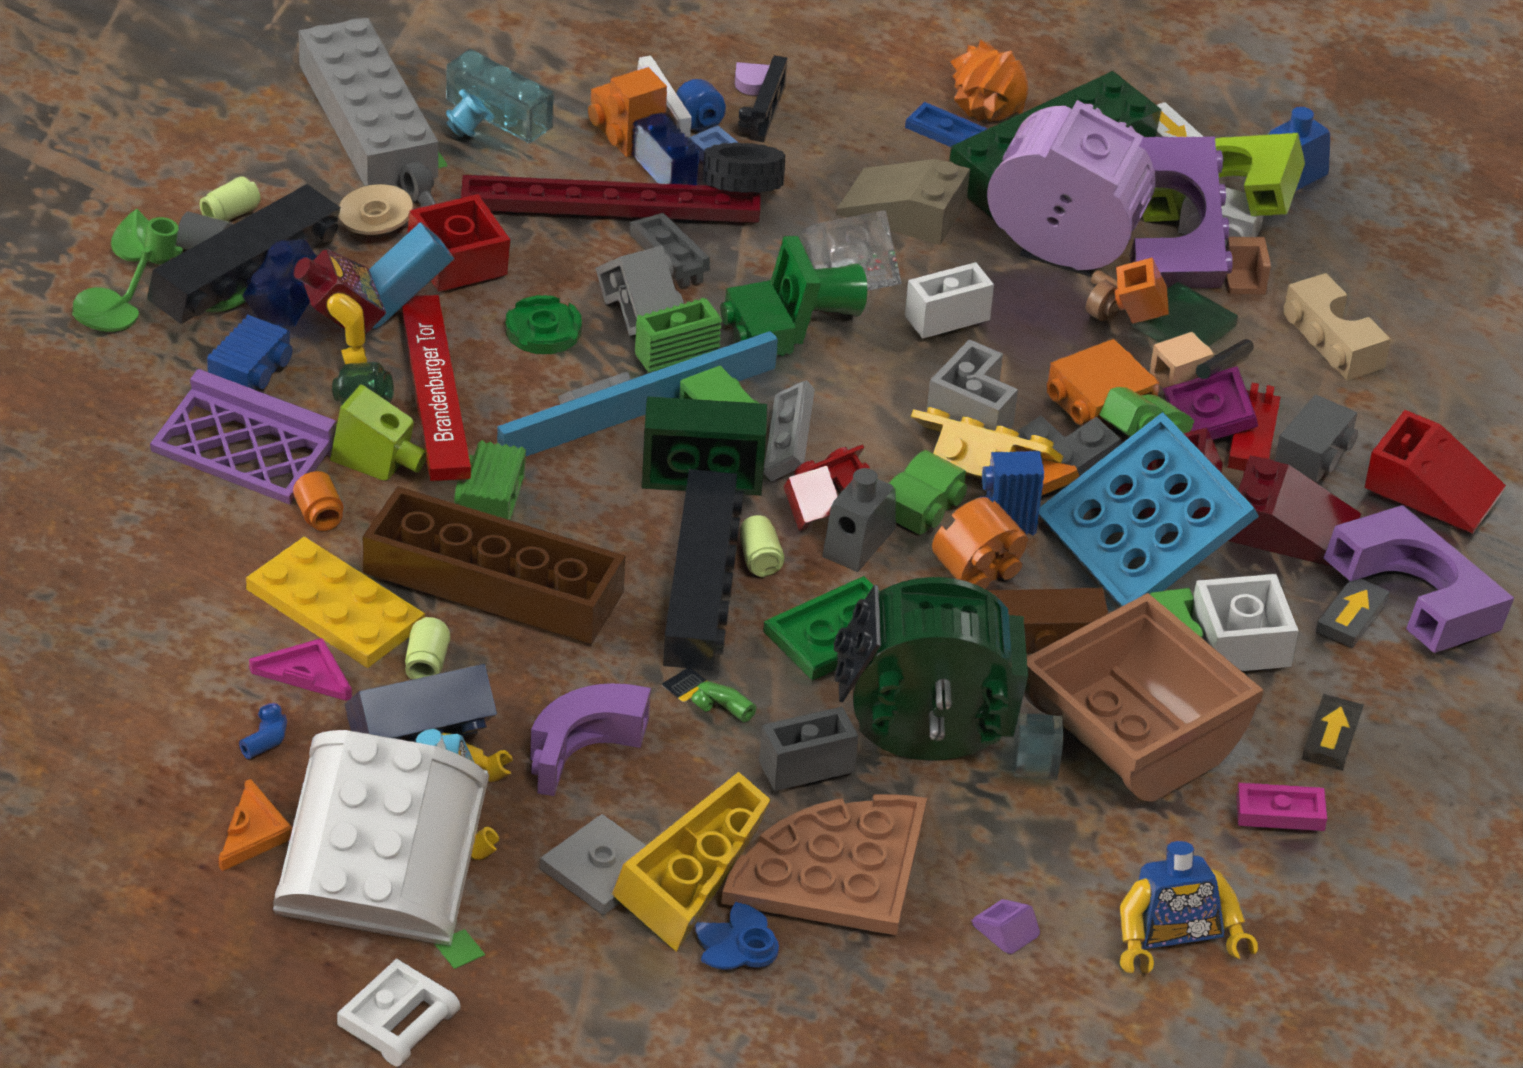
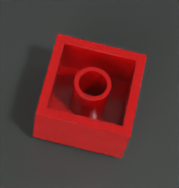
M479 194L409 210L408 233L422 222L442 240L454 257V260L431 280L438 292L508 274L511 239Z

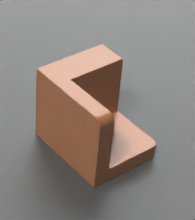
M1228 237L1226 251H1231L1232 272L1231 274H1226L1225 277L1228 293L1266 295L1271 263L1265 237Z

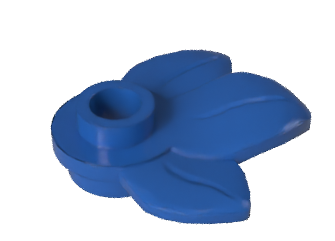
M735 902L731 909L729 923L698 922L695 924L696 937L699 943L707 949L701 956V961L713 968L727 970L743 965L763 967L774 962L778 956L779 943L774 933L767 928V918L750 905Z

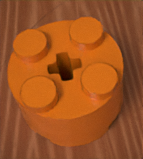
M987 497L974 499L957 509L951 515L955 519L953 524L947 530L941 526L933 539V553L955 579L973 583L984 589L988 587L990 582L1000 577L1004 580H1009L1018 574L1022 568L1020 558L1028 542L1025 532L995 500L992 502Z

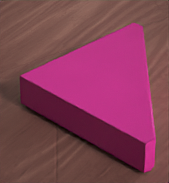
M323 638L249 659V670L252 674L345 701L352 698V688Z

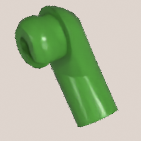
M709 681L697 685L699 689L691 697V701L703 711H709L716 701L742 722L749 721L757 709L754 703L734 688Z

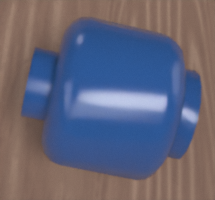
M692 79L678 88L676 94L691 116L692 130L703 132L721 123L726 111L725 100L710 82L703 79Z

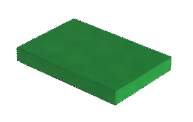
M862 576L765 620L763 632L813 681L836 670L838 665V653L834 651L836 635L840 628L847 627L852 619L857 602L860 599L865 600L874 585L865 576Z

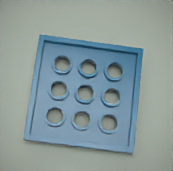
M1163 412L1039 509V516L1120 607L1147 593L1164 591L1259 517L1255 508ZM1165 459L1164 464L1159 469L1153 471L1146 470L1149 463L1153 460ZM1181 482L1188 483L1183 492L1176 495L1169 494L1170 489L1175 484ZM1126 483L1133 484L1132 489L1128 493L1115 495V491L1119 486ZM1148 507L1156 508L1151 517L1144 520L1137 519L1138 514L1143 509ZM1201 507L1211 508L1205 517L1201 519L1192 518L1193 513ZM1101 508V512L1096 518L1092 520L1083 519L1088 510ZM1115 532L1124 533L1119 542L1111 545L1105 544L1106 539ZM1178 532V536L1173 542L1169 544L1160 543L1161 538L1166 533ZM1136 557H1146V561L1141 567L1128 569V564Z

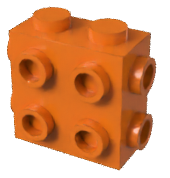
M1111 339L1051 362L1047 393L1054 402H1057L1072 417L1076 424L1083 426L1097 417L1112 430L1116 427L1099 415L1110 389L1126 387L1139 395L1152 394L1158 396L1160 383L1153 374L1149 373L1134 359L1130 352L1126 351L1115 339Z

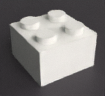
M1276 574L1196 581L1191 619L1202 628V639L1241 671L1292 666L1298 628Z

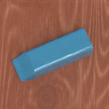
M422 222L415 226L369 269L386 314L373 328L381 327L454 260V257L442 240Z

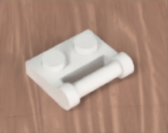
M395 959L337 1013V1025L379 1050L390 1064L400 1066L410 1057V1050L440 1021L454 1016L461 1006L458 998L451 991L400 960ZM422 1001L431 1005L399 1036L390 1032Z

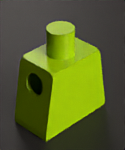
M360 384L340 407L331 461L384 481L389 480L401 465L416 473L419 472L426 461V453L424 449L410 442L414 426L412 418L367 387Z

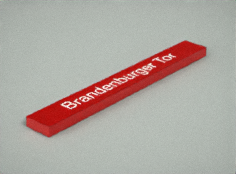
M439 295L413 296L400 309L430 481L471 479V464Z

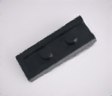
M773 55L754 107H741L739 109L738 117L740 120L738 121V130L742 133L750 134V140L764 142L786 87L787 57Z

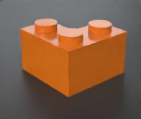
M649 67L611 78L609 84L591 89V105L588 106L590 121L593 125L598 126L608 137L609 142L616 146L626 157L664 146L667 85Z

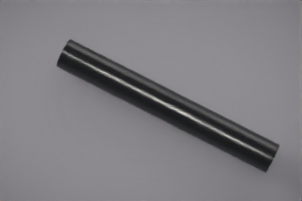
M1243 339L1196 367L1197 376L1201 379H1206L1250 354L1254 349L1252 341Z

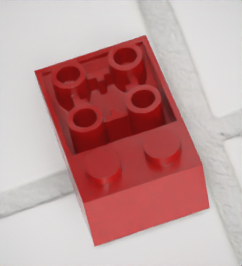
M1404 410L1371 452L1364 488L1416 509L1421 513L1452 524L1457 528L1474 533L1504 492L1506 485L1441 424Z

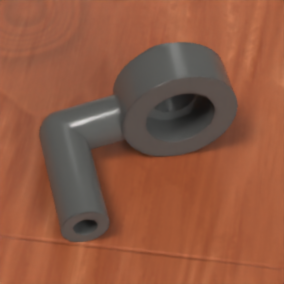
M419 161L403 165L400 168V183L402 189L410 195L412 201L418 200L421 207L437 204L431 195L434 178L430 169ZM408 221L400 228L407 227Z

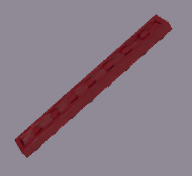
M484 175L462 176L461 198L479 194L490 211L549 213L552 215L622 216L625 218H646L664 213L669 219L734 221L737 223H759L760 193L731 192L706 185Z

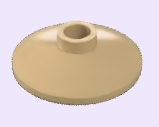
M385 184L368 185L350 192L341 200L338 218L341 224L352 232L364 235L383 234L401 227L408 221L409 210H413V203L410 195L401 188Z

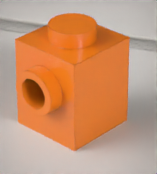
M1153 257L1116 267L1118 288L1115 289L1116 302L1120 311L1126 310L1132 324L1169 314L1167 286Z

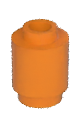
M321 471L309 472L301 476L293 486V495L305 521L318 531H328L335 528L343 518L344 507L330 476Z

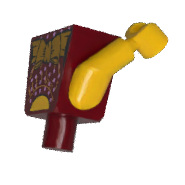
M329 249L323 250L314 260L307 257L302 258L294 268V277L303 282L314 309L345 329L346 343L352 346L341 350L348 371L365 367L367 365L365 348L363 346L365 335L386 314L369 268Z

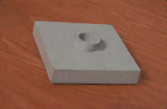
M601 814L540 858V869L599 913L605 915L621 903L612 895L623 864L646 845Z

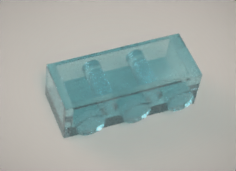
M472 49L467 50L446 65L447 101L457 105L463 99L458 92L462 88L465 89L468 93L478 97L495 116L491 122L486 118L483 120L529 144L553 128V91Z

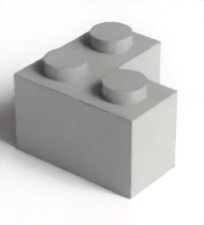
M662 245L621 256L595 268L605 303L620 302L629 336L636 335L638 315L644 316L645 313L651 314L652 311L658 312L659 309L665 310L666 307L672 308L673 305L679 306L680 303L684 304L681 294L675 290L671 277L673 265L670 257L664 253Z
M969 339L930 380L927 409L931 407L950 414L949 419L960 422L963 416L973 418L984 423V428L993 431L996 430L997 426L1010 429L1014 425L1018 389L1000 382L1003 354Z

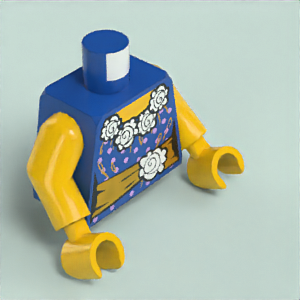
M1171 842L1167 846L1166 860L1146 863L1141 867L1139 880L1133 884L1121 902L1122 938L1124 943H1128V949L1121 955L1120 965L1127 973H1134L1133 961L1137 955L1140 958L1142 973L1151 972L1154 966V959L1151 953L1144 949L1224 937V929H1229L1231 934L1226 943V949L1231 956L1240 959L1236 945L1242 938L1247 941L1250 953L1254 955L1257 953L1258 943L1252 935L1244 933L1241 924L1245 923L1235 891L1220 871L1210 869L1203 857L1194 856V848L1188 842Z

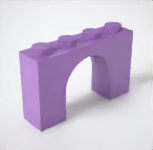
M1215 136L1144 137L1139 146L1146 150L1153 164L1155 188H1170L1187 196L1198 210L1200 225L1193 232L1182 237L1135 238L1129 254L1130 263L1153 257L1167 288H1221L1226 274H1231L1232 253L1225 249V240H1228L1229 220L1228 217H1222L1221 206H1225L1226 188L1225 184H1219L1218 173L1222 172L1223 156L1221 150L1216 151Z
M1403 505L1335 526L1324 555V559L1349 581L1383 571H1400L1418 576L1438 589L1418 597L1406 628L1433 653L1501 631L1514 600L1513 596Z

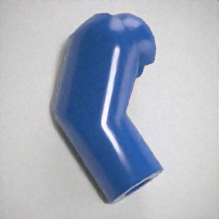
M270 703L262 706L258 712L259 718L262 721L259 724V731L239 741L240 749L246 759H252L278 746L284 740L287 717L285 714H282L279 704Z

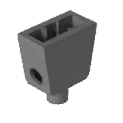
M861 468L856 470L853 474V480L833 501L822 557L856 572L860 571L896 527L895 488L891 484L879 480L877 473L872 469Z

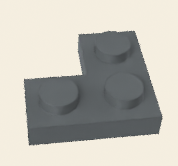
M1039 416L1017 431L1019 438L1030 440L1031 435H1037L1054 442L1053 448L1064 456L1062 463L1076 466L1079 476L1121 445V439L1097 417L1066 437L1042 416ZM1063 486V487H1061V488H1058V490L1060 491V490H1062L1063 488H1065L1066 486Z

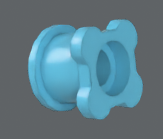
M462 88L458 93L463 99L453 110L448 109L445 112L449 118L446 124L458 136L463 137L467 134L472 137L475 134L474 129L484 118L491 122L495 116L478 97Z

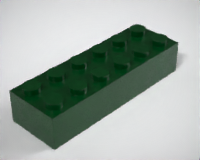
M1111 71L952 145L949 162L970 169L967 198L994 220L987 198L990 179L999 164L1004 161L1002 160L1018 128L1031 114L1053 106H1067L1072 109L1078 100L1084 104H1092L1094 110L1099 108L1102 114L1118 123H1126L1125 127L1127 128L1132 126L1136 133L1144 137H1156L1162 109L1117 73Z

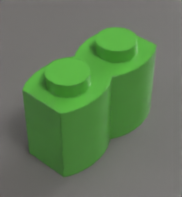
M1126 387L1110 389L1099 414L1105 421L1129 437L1162 412L1182 433L1190 432L1194 424V420L1189 415L1161 397L1152 394L1139 395Z
M927 450L920 452L909 463L904 472L899 473L889 482L895 488L896 523L919 535L925 533L930 527L936 528L942 521L945 511L953 505H959L964 499L967 492V485L965 484L966 470Z

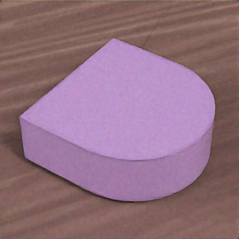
M737 62L735 87L746 95H758L770 65Z

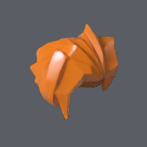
M980 39L978 47L968 45L967 53L950 61L956 69L953 77L956 80L955 88L958 92L954 101L969 117H975L978 121L986 119L989 122L1005 119L1016 112L1018 114L1023 113L1028 96V81L1024 67L1020 60L1015 59L1012 50L1000 52Z

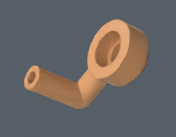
M1097 270L1091 278V283L1096 286L1087 299L1086 312L1098 320L1104 321L1109 317H1114L1120 310L1115 298V289L1118 288L1116 279Z

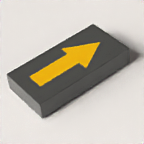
M1363 579L1349 581L1318 620L1316 632L1353 648L1387 604L1390 591Z

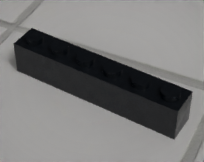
M306 184L153 269L147 300L180 324L195 316H200L210 307L221 301L228 300L236 292L247 286L254 285L259 279L273 271H279L285 264L297 257L305 256L311 249L323 242L327 243L332 240L338 231L337 221L341 207Z
M689 469L665 630L663 666L690 667L692 669L713 671L715 654H724L726 630L719 629V625L727 626L729 601H723V597L731 598L733 573H728L726 570L735 569L737 545H730V542H738L740 518H736L734 515H742L744 491L736 490L737 474Z

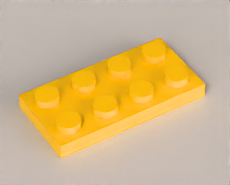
M302 537L246 577V590L318 637L323 638V640L366 668H369L408 639L413 624L425 618L424 612L306 537Z

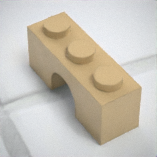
M1327 273L1289 284L1283 314L1347 381L1385 369L1391 339L1370 317L1356 321L1343 320L1347 294Z

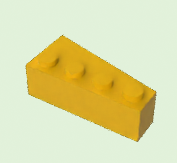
M737 772L626 861L622 866L612 895L677 952L732 870L737 859L758 831L771 799L740 772Z

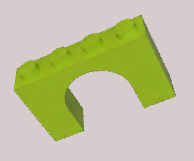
M1287 133L1215 138L1216 151L1221 150L1223 156L1222 172L1218 173L1219 178L1226 176L1247 177L1244 183V190L1251 216L1287 214L1305 166L1299 134ZM1155 188L1153 196L1143 214L1144 222L1180 220L1182 203L1186 196L1170 188Z

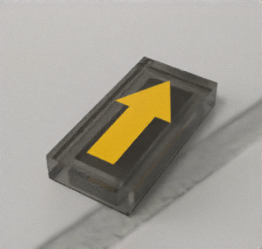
M1323 694L1304 747L1302 760L1343 771L1364 705Z

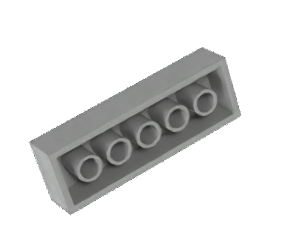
M350 19L347 22L317 25L313 28L299 30L300 67L364 186L375 184L401 185L400 168L403 165L416 161L428 167L432 172L433 178H437L438 140L369 19Z

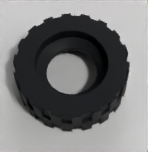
M721 143L707 147L704 151L703 182L707 183L710 187L731 192L760 193L773 191L784 185L785 154L777 148L754 143Z

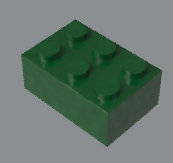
M647 396L641 489L686 491L689 469L737 474L736 490L744 491V495L762 496L767 404Z

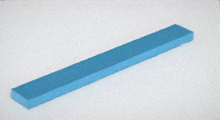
M769 331L497 426V443L501 446L507 444L509 447L515 445L517 448L522 446L526 450L527 457L645 415L647 396L679 398L680 380L721 365L732 378H736L738 381L773 370L776 367L778 338Z

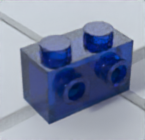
M306 239L276 242L269 249L268 255L259 270L253 274L251 282L242 297L258 319L282 328L295 327L309 305L310 299L303 282L294 277V268L299 260L304 257L314 260L317 257Z

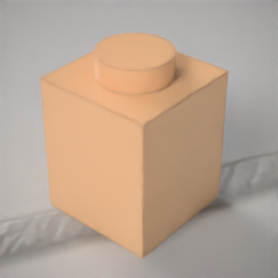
M1189 332L1154 344L1150 373L1155 376L1162 388L1199 378L1196 374V367L1212 358L1214 353L1193 332Z

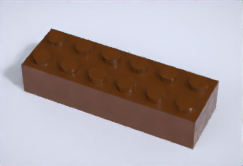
M400 486L396 487L362 536L363 573L590 644L594 642L624 593L626 555Z

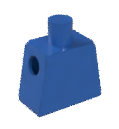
M1306 107L1294 108L1290 121L1272 129L1268 133V135L1299 134L1305 166L1296 191L1329 173L1331 134L1326 127L1313 119V111Z

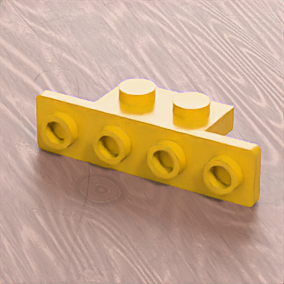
M928 407L927 412L913 409L911 418L923 427L941 432L933 454L966 470V475L982 479L983 466L990 465L991 452L1040 451L1041 459L1062 463L1064 457L1053 448L1054 442L1037 435H1031L1030 440L1019 438V433L1012 429L997 426L996 430L993 431L984 428V423L965 416L962 417L961 422L949 419L950 414Z

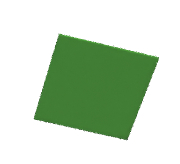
M465 929L453 934L451 946L434 943L454 969L485 955Z

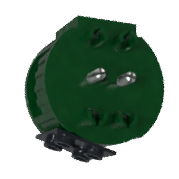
M946 577L911 579L891 585L878 592V586L874 585L865 600L860 599L857 602L851 621L846 628H840L834 641V651L838 653V665L835 670L834 679L839 685V702L843 703L853 689V708L859 722V731L869 741L881 749L898 756L916 760L937 761L955 759L976 753L1000 741L1001 736L1014 737L1028 679L1024 616L1009 615L1008 608L988 590L967 581Z

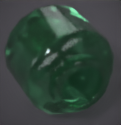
M375 361L345 364L341 368L339 376L334 378L332 383L333 397L336 401H340L341 405L345 403L360 384L387 402H390L394 395V382L391 373L388 370L385 371L384 367Z

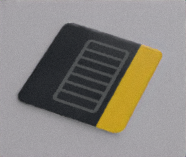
M689 667L663 682L662 686L679 700L685 702L699 689L697 685L707 680Z

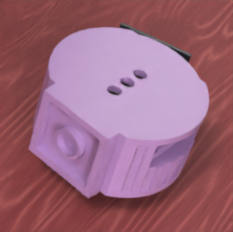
M1077 100L1072 109L1067 106L1044 108L1031 114L1022 122L1002 160L1004 161L999 164L990 179L987 198L991 214L998 227L1005 230L1023 248L1020 256L1090 277L1094 269L1112 263L1125 250L1132 231L1136 228L1153 196L1155 172L1146 150L1139 146L1144 136L1136 133L1132 126L1127 128L1125 127L1126 123H1118L1105 116L1099 108L1094 110L1092 104H1084Z

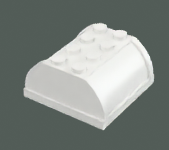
M348 730L326 731L315 735L310 747V758L280 883L276 889L273 901V911L276 915L451 946L489 779L488 771L483 770L477 764L459 754L433 745Z

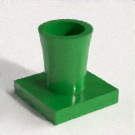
M783 237L772 274L771 285H773L774 290L776 289L779 299H781L782 304L784 303L787 313H789L790 318L795 323L794 344H803L813 311L840 313L859 317L865 309L868 291L867 278L863 267L856 263L840 267L814 269L799 237Z

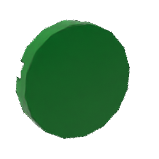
M535 295L523 298L515 303L514 309L511 311L509 309L506 313V336L513 345L523 351L534 354H555L571 348L581 337L582 315L576 306L570 302L568 306L560 303V298L555 296Z

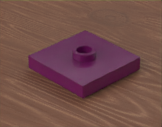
M1238 366L1219 371L1206 379L1196 378L1163 388L1166 401L1194 420L1191 431L1207 427L1212 440L1258 427L1257 418Z

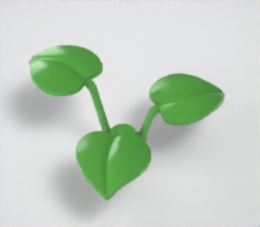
M138 209L131 212L118 225L111 239L112 251L117 256L126 261H140L126 294L120 297L117 292L111 289L100 287L88 288L75 297L72 316L83 325L99 331L117 332L131 327L137 321L139 311L128 302L131 301L147 262L164 264L171 258L182 254L183 249L176 246L179 229L177 223L164 217H156L149 221ZM245 287L233 294L228 300L221 301L210 307L206 312H221L234 308L248 301L252 297V293Z

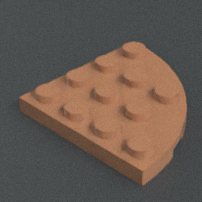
M875 794L872 801L846 804L843 798L816 804L784 818L760 835L759 842L746 855L741 854L737 859L724 885L721 904L733 906L735 902L750 905L759 911L897 936L926 812L927 798L909 795Z

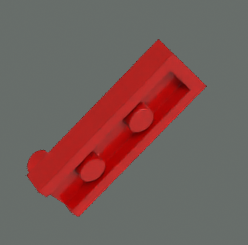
M1251 383L1250 391L1247 390L1257 418L1258 427L1233 435L1227 468L1245 471L1250 455L1270 458L1281 396L1273 395L1275 386L1267 385L1265 394L1258 392L1259 383Z

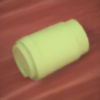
M240 176L209 192L207 196L200 199L199 204L203 215L230 221L257 208L261 197L256 184Z
M761 515L751 516L744 520L740 526V541L748 570L759 577L776 573L783 566L784 553L771 521Z
M425 617L413 624L409 634L405 671L410 679L439 674L443 668L450 643V631L446 624L437 618Z

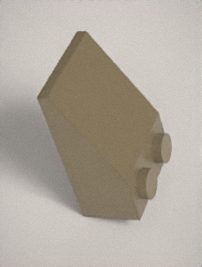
M938 159L864 168L838 206L836 214L941 245L966 205L970 169Z

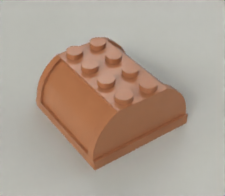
M1149 593L1027 657L1028 679L1024 692L1025 698L1039 711L1050 714L1122 777L1125 786L1135 796L1150 802L1167 796L1175 789L1193 779L1199 778L1202 774L1218 766L1242 738L1263 695V689Z

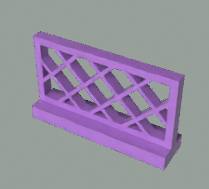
M197 369L190 379L192 389L150 443L151 452L290 505L295 499L293 495L295 482L304 474L314 472L326 455L331 457L337 423L336 420ZM194 406L211 411L212 414L189 420L188 417ZM234 420L246 426L243 429L224 433L221 424ZM216 425L219 435L196 441L193 431ZM188 433L191 440L190 443L179 446L167 443L171 437ZM269 433L280 438L278 442L258 447L255 437ZM250 438L253 446L252 449L233 454L230 453L228 444ZM223 446L226 456L210 460L202 457L200 451ZM305 447L313 450L310 456L293 460L290 450ZM285 452L288 462L265 467L262 457ZM257 459L260 467L258 470L243 473L236 470L235 464ZM292 472L293 480L286 489L270 482L269 478Z

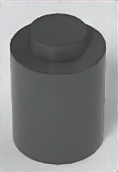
M187 211L182 216L178 226L177 246L184 250H189L232 226L233 223Z

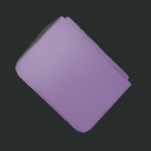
M1001 899L972 920L973 926L1008 954H1013L1040 935L1033 907Z

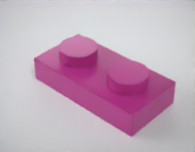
M1238 782L1236 792L1238 826L1325 831L1327 811L1324 788Z

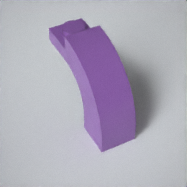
M598 684L568 692L551 702L539 714L531 729L530 760H533L531 773L538 775V793L555 796L565 762L570 755L584 746L595 743H615L641 748L649 721L651 688L629 684Z

